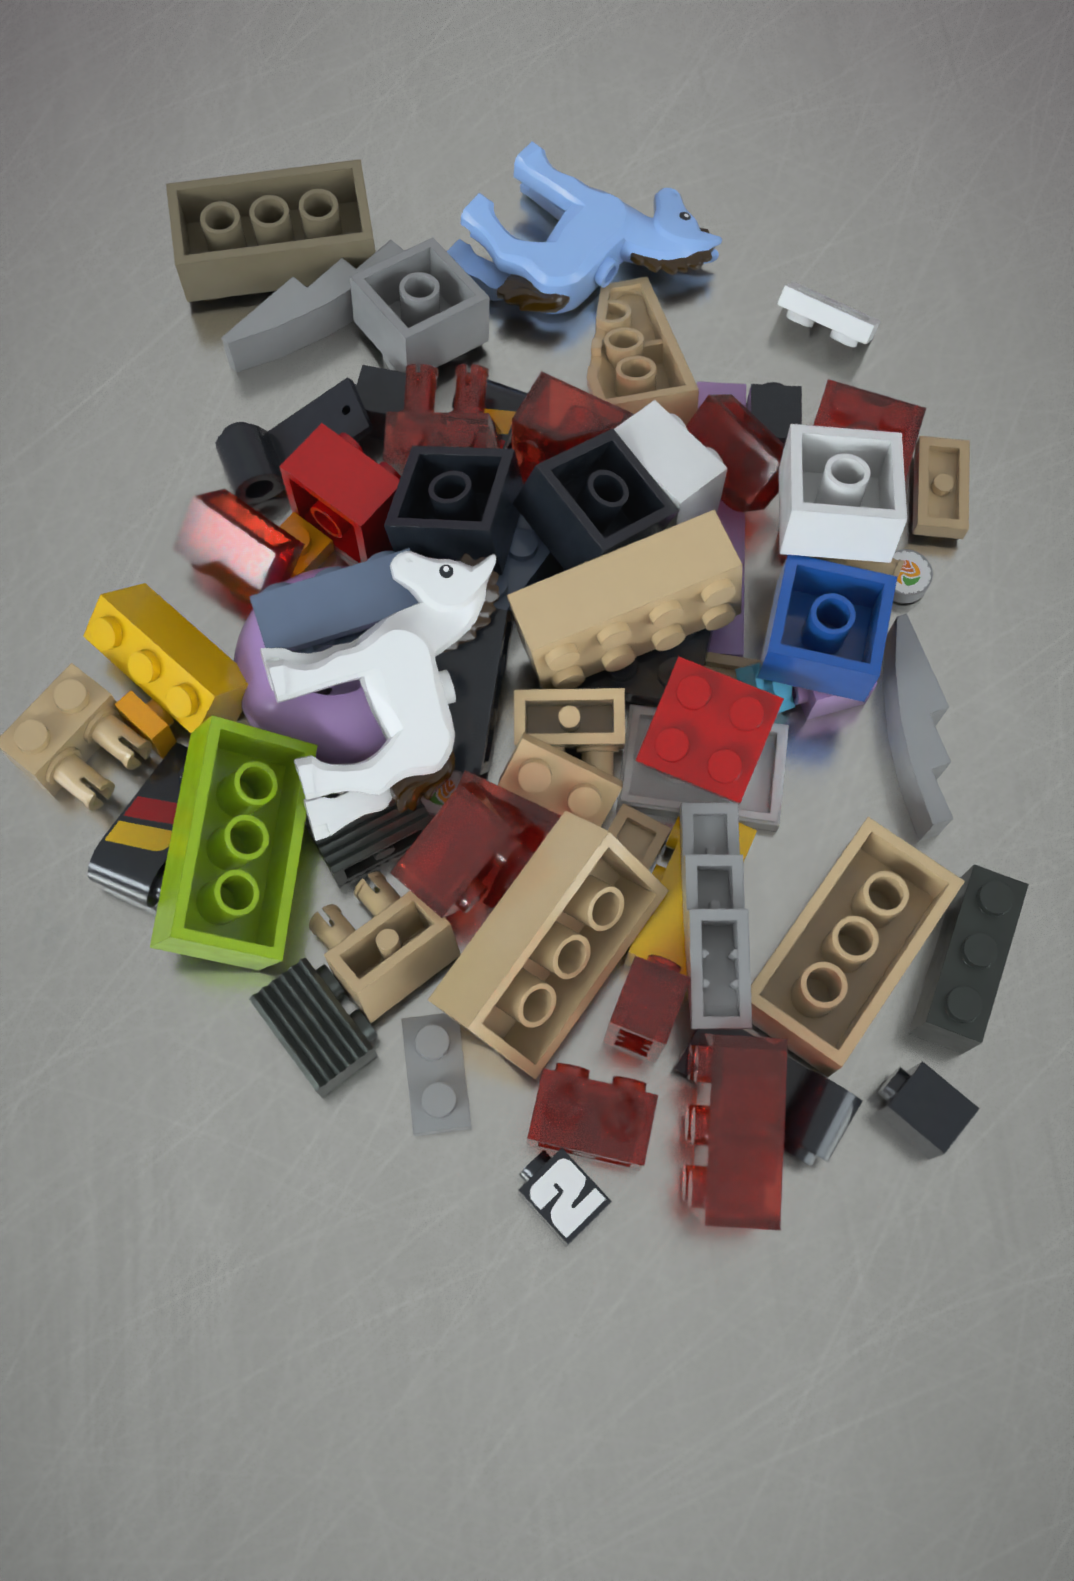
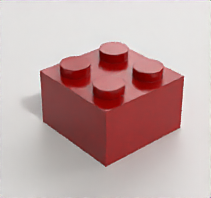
M321 423L279 466L292 513H297L333 541L334 549L354 564L365 562L376 553L393 551L384 523L401 475L388 463L380 462L378 464L364 454L360 445L348 434L341 432L338 435Z
M678 656L635 761L638 764L739 805L784 698Z

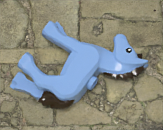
M532 141L516 156L513 177L522 182L520 184V192L531 198L559 220L547 241H524L511 235L496 217L494 203L483 194L478 193L464 208L461 215V225L470 231L471 238L479 242L486 249L493 262L478 256L473 251L471 245L461 239H458L446 251L489 296L490 300H504L507 304L520 306L519 309L521 311L562 314L574 310L598 286L602 288L608 286L614 279L619 265L623 261L635 263L639 266L644 265L652 272H658L661 269L670 275H675L677 272L687 273L688 268L697 270L704 264L717 260L719 253L714 248L721 244L722 238L710 234L708 229L699 227L695 217L684 206L682 197L677 190L662 188L655 194L653 201L654 216L651 218L624 203L618 197L589 187L577 178L558 171L548 161L545 150Z

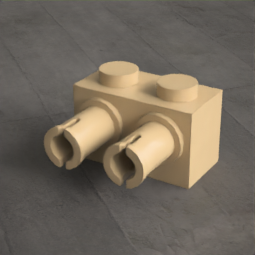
M73 663L0 736V750L17 768L53 797L64 787L85 804V807L90 811H95L104 805L96 797V793L89 789L90 787H93L107 800H109L115 788L111 780L103 777L86 763L90 757L102 747L123 763L125 768L134 770L142 763L134 757L135 753L128 747L146 760L152 750V743L141 737L124 723L122 716L114 705L117 702L112 694Z
M625 688L514 690L515 747L523 732L563 752L565 750H576V753L581 754L582 761L614 776V753H618L619 749H624Z
M378 871L368 874L369 879L375 885L373 889L362 878L354 890V896L365 905L374 918L356 930L342 914L340 908L337 905L330 904L322 909L330 918L328 922L331 926L328 925L318 911L312 916L308 924L310 931L329 950L323 955L333 975L343 987L346 995L370 1024L461 955L451 924L422 891L415 886L401 897L388 883L386 877Z

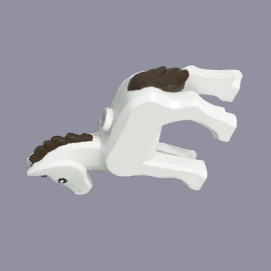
M412 551L399 553L392 559L390 564L392 578L408 589L418 603L382 619L356 640L350 643L334 645L321 652L297 653L285 648L260 649L271 690L274 691L277 703L359 679L371 712L386 739V742L374 755L357 763L329 764L316 759L312 755L294 759L305 796L304 806L315 841L332 836L344 826L365 814L384 810L391 799L396 802L399 813H403L407 809L414 811L422 797L430 800L433 794L451 777L455 769V755L453 751L455 732L448 704L455 703L456 696L449 672L447 670L438 671L435 657L443 652L458 649L459 644L474 640L477 637L476 631L486 627L491 622L490 616L496 611L493 603L500 597L499 586L496 585L499 574L492 571L496 563V556L494 554L487 558L480 557L477 560H473L471 555L465 552L458 561L450 559L428 558ZM346 791L335 798L321 797L330 793Z

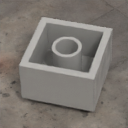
M433 237L350 276L354 322L397 371L422 375L489 341V296Z

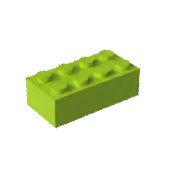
M211 715L191 733L150 948L258 971L283 961L307 814L304 806L305 796L294 759L311 755L316 758L318 745Z

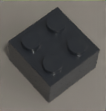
M613 428L535 465L513 502V505L565 571L665 530L679 512Z
M412 445L384 523L393 551L398 552L410 548V551L428 558L450 559L458 561L465 552L470 554L473 560H477L480 557L487 558L494 554L496 556V563L492 571L502 575L520 517V512L513 505L514 500L523 487L515 449Z

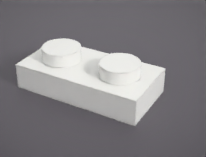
M796 282L784 286L777 305L788 309L786 317L806 327H813L814 322L832 329L829 335L832 339L850 347H856L858 342L865 345L870 342L881 322Z

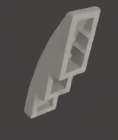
M390 239L357 269L341 258L308 287L304 286L295 277L289 279L221 337L230 367L234 371L239 372L284 357L333 334L354 321L350 276L405 250Z
M903 614L896 617L887 633L884 649L883 692L888 740L900 791L918 840L921 841L939 835L953 820V816L937 782V779L950 765L951 760L935 727L949 709V705L908 615Z
M681 803L679 816L682 900L691 1029H752L749 910L745 909L743 854H740L738 803Z

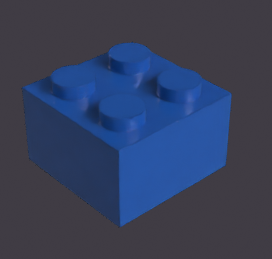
M787 555L776 584L757 678L865 702L880 677L897 576L807 556Z

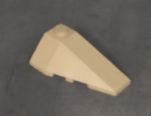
M648 277L613 282L605 288L601 287L596 313L595 336L592 339L591 362L587 370V387L598 416L617 427L649 403L656 400L668 413L677 415L684 422L687 430L697 439L699 389Z

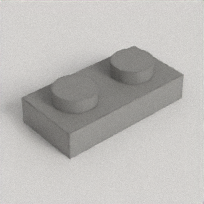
M446 1013L402 1018L413 1135L422 1136L472 1129L460 1024Z

